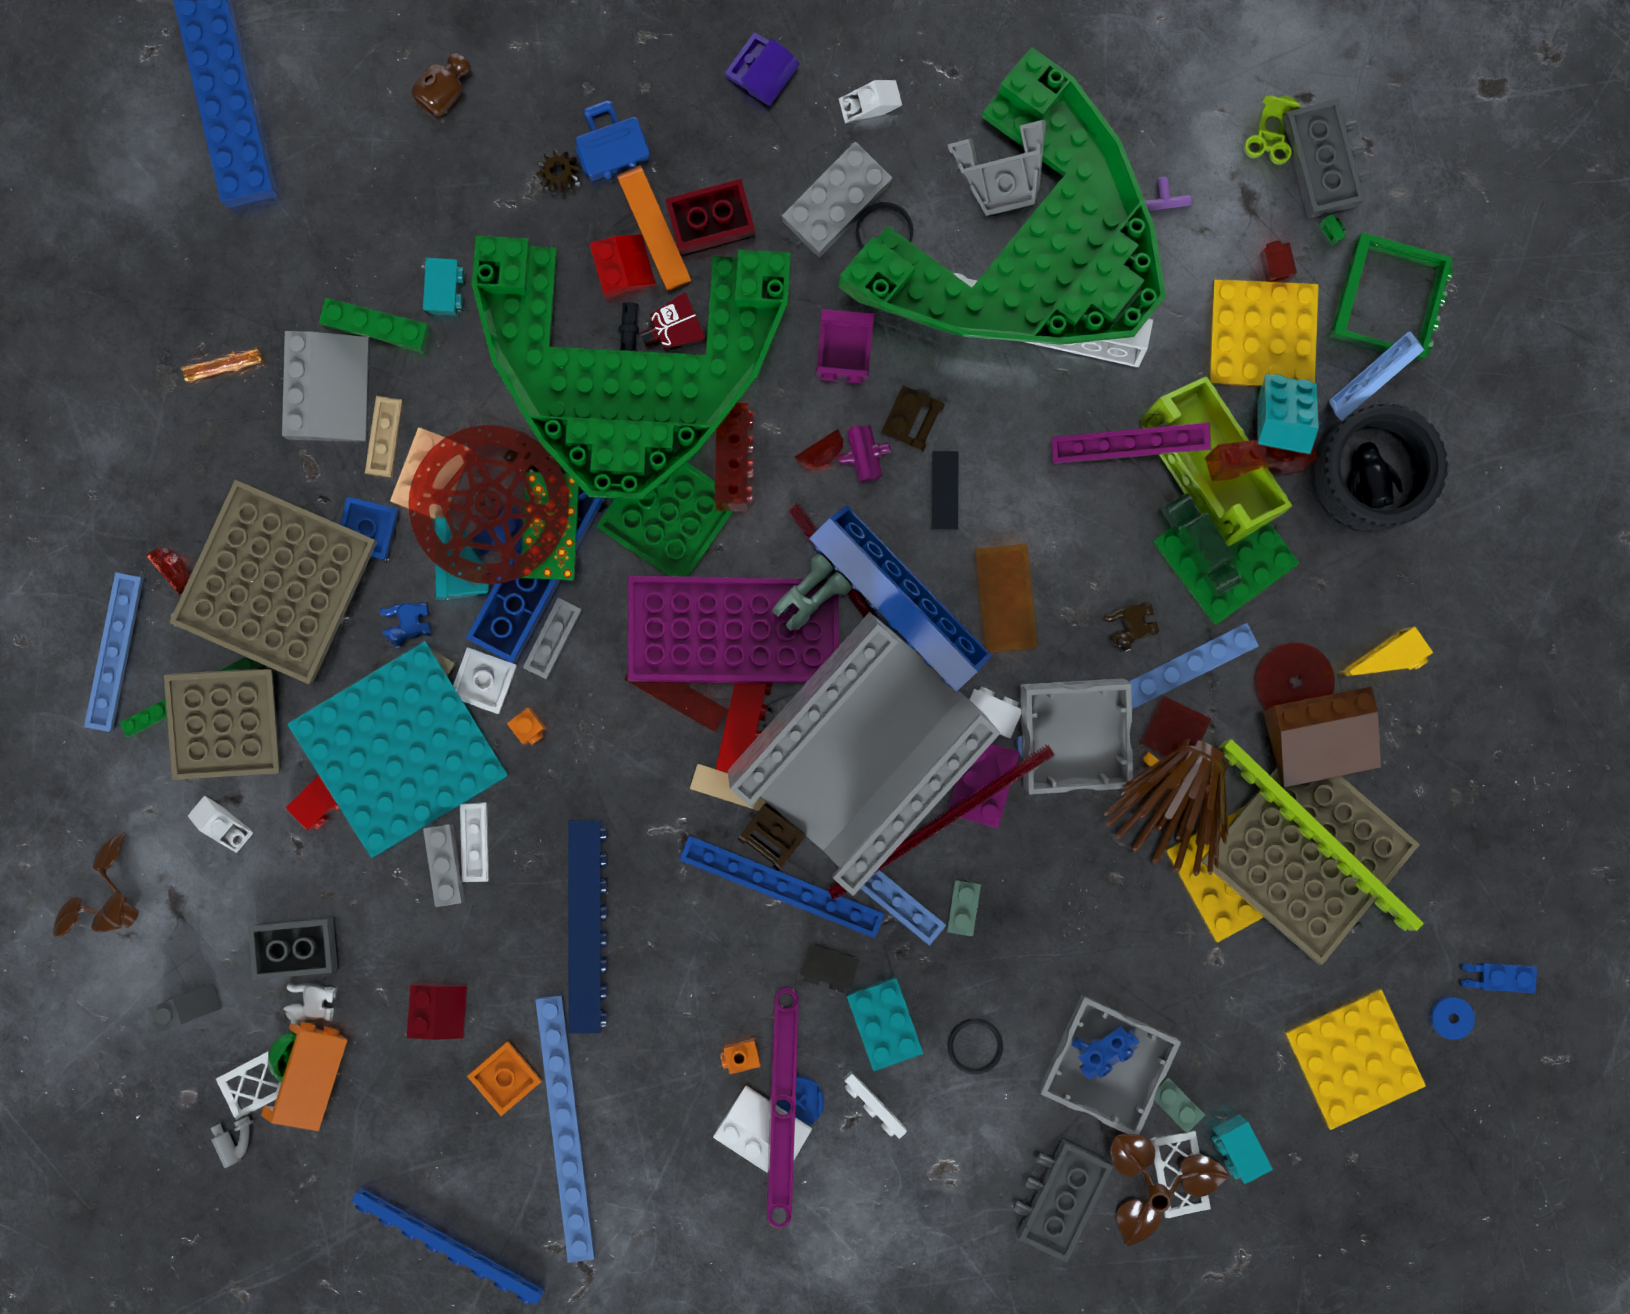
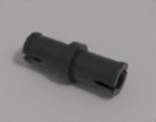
M622 303V323L618 330L621 333V351H635L636 334H639V327L637 326L639 304Z

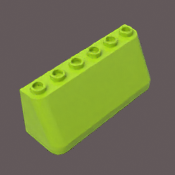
M1206 376L1160 397L1142 417L1141 424L1142 428L1210 423L1212 450L1159 455L1217 544L1221 547H1228L1287 512L1292 507V504L1245 435L1244 430L1231 414L1230 409L1217 393L1216 388Z

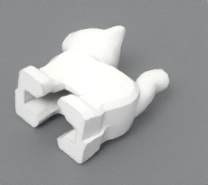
M315 983L287 984V990L290 992H303L304 1005L294 1003L283 1008L291 1024L300 1025L301 1022L307 1019H324L328 1022L333 1020L334 1009L324 1007V1001L327 1000V1002L332 1003L333 999L335 1000L337 987H324Z

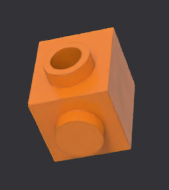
M526 708L507 723L523 745L530 743L532 746L544 737L542 732L547 729L532 708Z
M755 1038L724 1045V1053H720L723 1069L728 1068L729 1074L761 1067Z

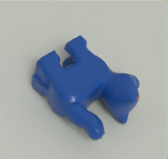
M419 602L417 604L400 603L389 608L380 609L382 616L398 615L400 627L392 626L382 631L385 634L386 641L392 644L394 648L402 647L406 639L415 638L420 635H432L431 624L429 622H420L421 615L426 616L430 614L428 602Z

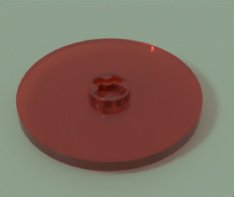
M1287 643L1276 647L1263 659L1257 673V691L1263 705L1267 709L1276 705L1331 695L1334 692L1335 686L1334 672L1329 660L1317 648L1304 643ZM1298 675L1301 685L1293 689V683H1290V679Z

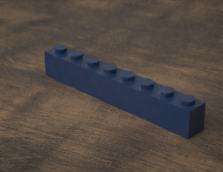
M602 820L568 821V1034L601 1033L602 1027H607V1011H602V1000H607V984H602V974H607V958H602V947H607V931H602V921H607V905H602V894H607V879H602V868H607V852H602V842L607 841V826H602Z

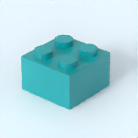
M1240 1114L1212 1128L1215 1136L1211 1137L1218 1152L1222 1156H1226L1227 1160L1223 1161L1224 1165L1235 1180L1239 1178L1244 1184H1247L1273 1170L1249 1122Z

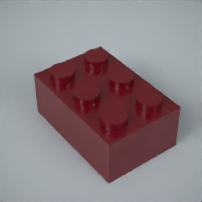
M741 178L665 199L680 255L756 235Z

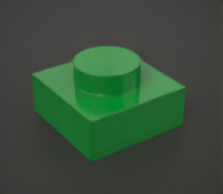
M1333 214L1324 218L1318 224L1331 246H1334L1346 237L1344 224L1339 218H1335Z

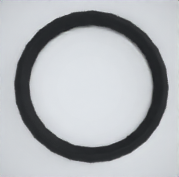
M969 1019L963 1021L954 1028L949 1036L948 1053L950 1059L959 1070L973 1075L986 1073L998 1064L1002 1056L1003 1040L1001 1034L996 1027L985 1020ZM971 1024H979L989 1028L995 1035L998 1043V1050L994 1060L986 1067L980 1069H971L963 1066L957 1060L953 1051V1043L957 1033L965 1026Z

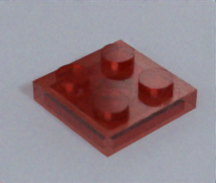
M1163 696L1141 744L1166 756L1177 750L1180 743L1185 739H1191L1188 745L1195 746L1198 740H1202L1211 718Z

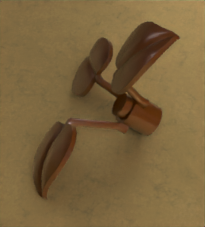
M125 832L112 837L104 843L97 852L93 863V869L99 871L100 876L115 894L106 901L101 910L81 905L82 899L80 897L70 899L63 905L55 919L54 937L59 938L66 935L76 924L79 913L83 911L96 914L92 922V930L97 933L122 928V925L128 928L136 921L139 910L126 903L128 898L121 894L106 875V869H109L117 859L126 835Z
M1119 1134L1115 1136L1111 1145V1157L1115 1168L1126 1177H1133L1141 1170L1149 1188L1147 1192L1148 1200L1145 1203L1138 1199H1131L1124 1202L1117 1211V1224L1126 1246H1131L1145 1240L1157 1230L1162 1219L1161 1212L1169 1209L1171 1205L1170 1197H1174V1192L1181 1180H1183V1188L1188 1194L1195 1197H1203L1214 1192L1222 1182L1229 1178L1227 1170L1217 1160L1207 1155L1194 1154L1188 1156L1180 1164L1182 1175L1177 1176L1172 1187L1168 1190L1163 1184H1153L1145 1169L1155 1160V1148L1152 1142L1146 1137L1136 1134Z

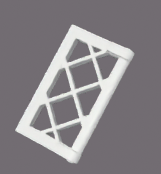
M268 1052L216 1078L236 1120L277 1099L281 1082L276 1084L264 1080L268 1070ZM261 1063L265 1064L261 1079L247 1075V1071ZM239 1075L242 1078L236 1091L230 1088L227 1081ZM245 1078L259 1082L255 1096L241 1092ZM263 1083L277 1087L276 1092L263 1099L258 1098ZM239 1096L254 1100L253 1104L241 1110L238 1104Z
M1195 1130L1188 1133L1182 1132L1150 1139L1155 1148L1154 1163L1158 1183L1166 1186L1163 1170L1165 1166L1177 1173L1171 1185L1167 1187L1168 1190L1172 1187L1177 1176L1182 1175L1181 1169L1177 1171L1167 1164L1175 1151L1188 1157L1187 1154L1178 1149L1180 1143L1189 1140L1190 1156L1200 1154ZM1169 1145L1172 1149L1165 1160L1162 1161L1159 1146ZM1174 1192L1177 1197L1182 1199V1202L1178 1207L1171 1208L1170 1206L1164 1212L1165 1218H1172L1211 1209L1208 1195L1200 1197L1201 1202L1192 1204L1188 1201L1190 1194L1187 1193L1185 1197H1182Z

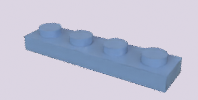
M880 870L874 873L860 888L929 946L946 926L945 923Z

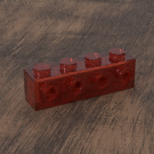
M737 403L716 429L715 511H747V503H752V487H747V477L753 476V462H748V452H753V436H748V427H753V411H748V403Z

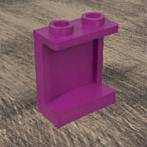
M822 309L816 376H821V380L837 381V377L847 378V382L857 384L863 383V380H868L874 314Z

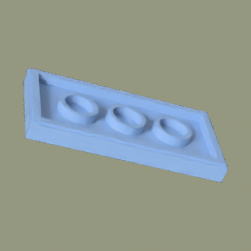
M1407 332L1329 400L1335 415L1341 421L1424 351V348L1411 332Z

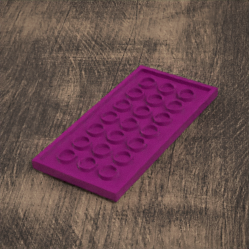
M628 576V682L806 684L839 647V596L835 594L827 599L810 616V619L804 626L798 630L790 631L786 623L800 610L793 604L780 617H777L772 610L777 602L794 585L798 586L804 579ZM823 579L804 597L810 599L828 579Z

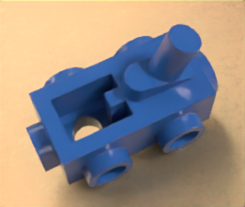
M1120 1026L1101 1041L1095 1039L1090 1044L1076 1037L1072 1046L1083 1052L1078 1057L1083 1063L1079 1068L1089 1080L1091 1077L1097 1078L1099 1076L1102 1078L1108 1075L1113 1070V1065L1119 1061L1125 1062L1134 1055L1133 1051L1138 1048L1136 1045L1140 1042L1131 1029L1126 1032Z

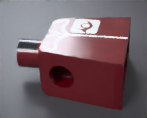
M686 292L651 313L650 317L654 327L640 332L646 347L661 341L665 352L706 342Z

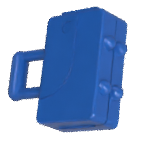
M609 100L584 109L583 113L591 132L578 136L575 148L584 174H588L591 181L603 177L610 179L615 173L632 169L650 160L649 148L636 117L619 122L613 103ZM608 111L613 124L597 130L592 117Z

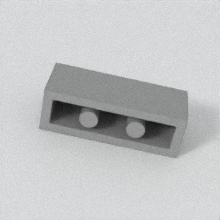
M454 824L424 828L435 907L465 902Z

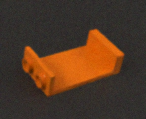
M301 1022L300 1025L290 1024L288 1029L297 1034L275 1105L274 1107L264 1105L261 1116L273 1124L319 1131L347 1039L339 1035L340 1031L332 1027L324 1026V1029L320 1030L316 1029V1025L307 1022Z

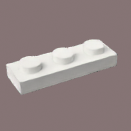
M853 1071L844 1077V1081L847 1083L844 1088L852 1097L856 1098L859 1096L865 1102L863 1108L872 1117L877 1115L883 1121L881 1127L891 1137L895 1134L900 1139L907 1132L906 1127Z

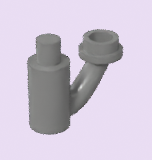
M249 1116L234 1122L235 1132L240 1130L239 1141L236 1147L229 1132L224 1133L220 1124L210 1128L214 1135L211 1141L224 1168L241 1161V1158L246 1153L249 1143L250 1124L254 1123L253 1119L250 1120Z

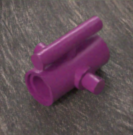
M871 425L851 427L847 431L851 449L848 450V453L838 455L840 465L848 463L855 465L859 482L883 477L879 458H882L883 454L891 453L890 443L880 445L878 442L875 443Z

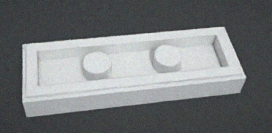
M487 802L460 804L462 882L489 881Z

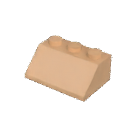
M418 427L390 501L433 519L446 518L472 449Z

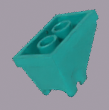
M435 518V601L486 595L489 591V583H484L481 577L489 573V565L481 561L477 556L478 549L470 535L462 527H456L453 521L446 518Z

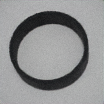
M890 202L875 203L865 209L858 219L856 239L861 250L864 245L859 235L860 224L867 214L880 208L893 209L906 219L910 228L909 242H912L914 232L912 220L909 214L897 204Z

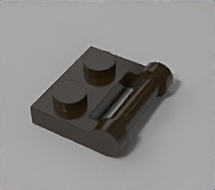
M903 385L881 434L924 452L927 446L925 444L938 413L943 411L945 404ZM922 405L928 406L930 408L916 438L909 437L908 435Z
M765 803L737 840L743 844L746 842L774 864L772 867L779 871L807 834ZM754 830L779 848L783 852L782 855H778L751 833Z

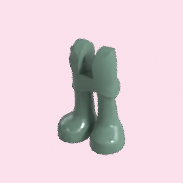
M817 553L812 558V570L798 586L794 585L777 602L772 610L777 617L787 612L793 604L800 610L786 623L790 631L798 630L804 626L810 619V616L827 599L835 594L844 595L852 589L849 582L840 573L835 572L810 599L804 597L833 572L830 562L820 553Z

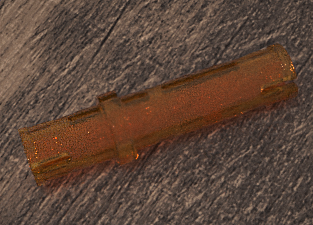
M255 347L237 353L236 351H230L226 356L187 366L184 365L181 367L183 377L186 376L184 378L185 382H190L231 370L238 372L243 367L263 363L261 353H258L260 349Z

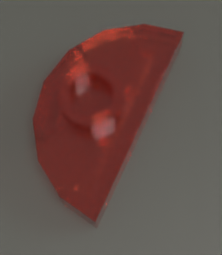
M836 429L796 455L797 463L806 468H816L831 463L843 447L844 441L840 431Z
M156 548L149 552L147 557L175 591L179 595L182 594L188 582V575L182 559L166 548Z

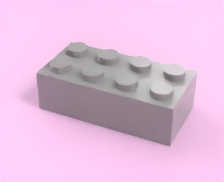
M854 142L782 215V222L820 258L860 217L863 211L871 206L892 185L893 177L857 142Z

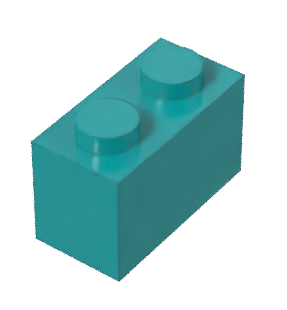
M426 258L423 311L426 314L458 316V309H462L463 293H459L460 283H464L465 270L457 259Z

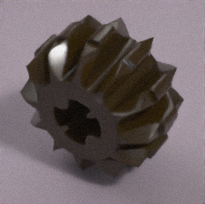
M557 149L553 150V157L545 153L543 156L547 162L539 161L537 164L542 169L536 173L537 177L542 179L540 182L543 188L549 186V192L552 194L557 187L560 194L565 193V186L572 191L574 186L571 181H580V177L576 175V173L581 172V167L575 165L577 158L575 156L568 158L569 153L567 150H564L561 156H559ZM561 167V176L558 177L555 174L556 168Z

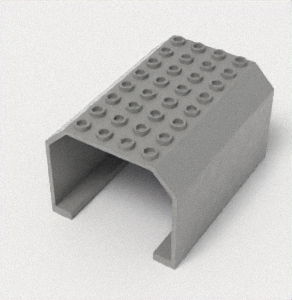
M869 612L728 769L730 790L750 807L761 796L788 821L806 833V836L820 847L839 867L832 876L833 879L854 896L1000 735V731L961 691L958 690L956 692L953 688L947 686L943 682L942 676L934 668H930L916 651Z

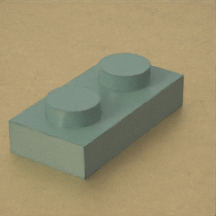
M954 880L947 925L948 933L973 936L981 884Z
M1168 1077L1160 1083L1155 1093L1154 1101L1188 1133L1205 1114Z

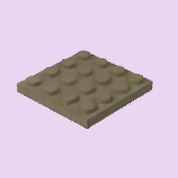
M272 668L164 675L172 780L280 773Z

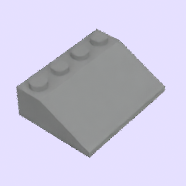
M285 331L283 437L288 440L367 441L369 337L321 332Z

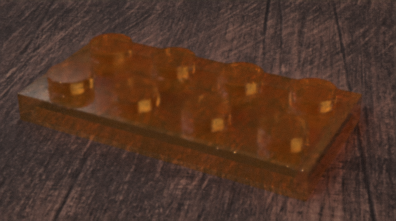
M1018 544L975 549L985 649L989 653L1038 648L1028 545Z

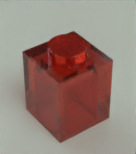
M1281 241L1270 242L1260 252L1266 282H1276L1292 278L1297 273L1290 242L1282 244Z

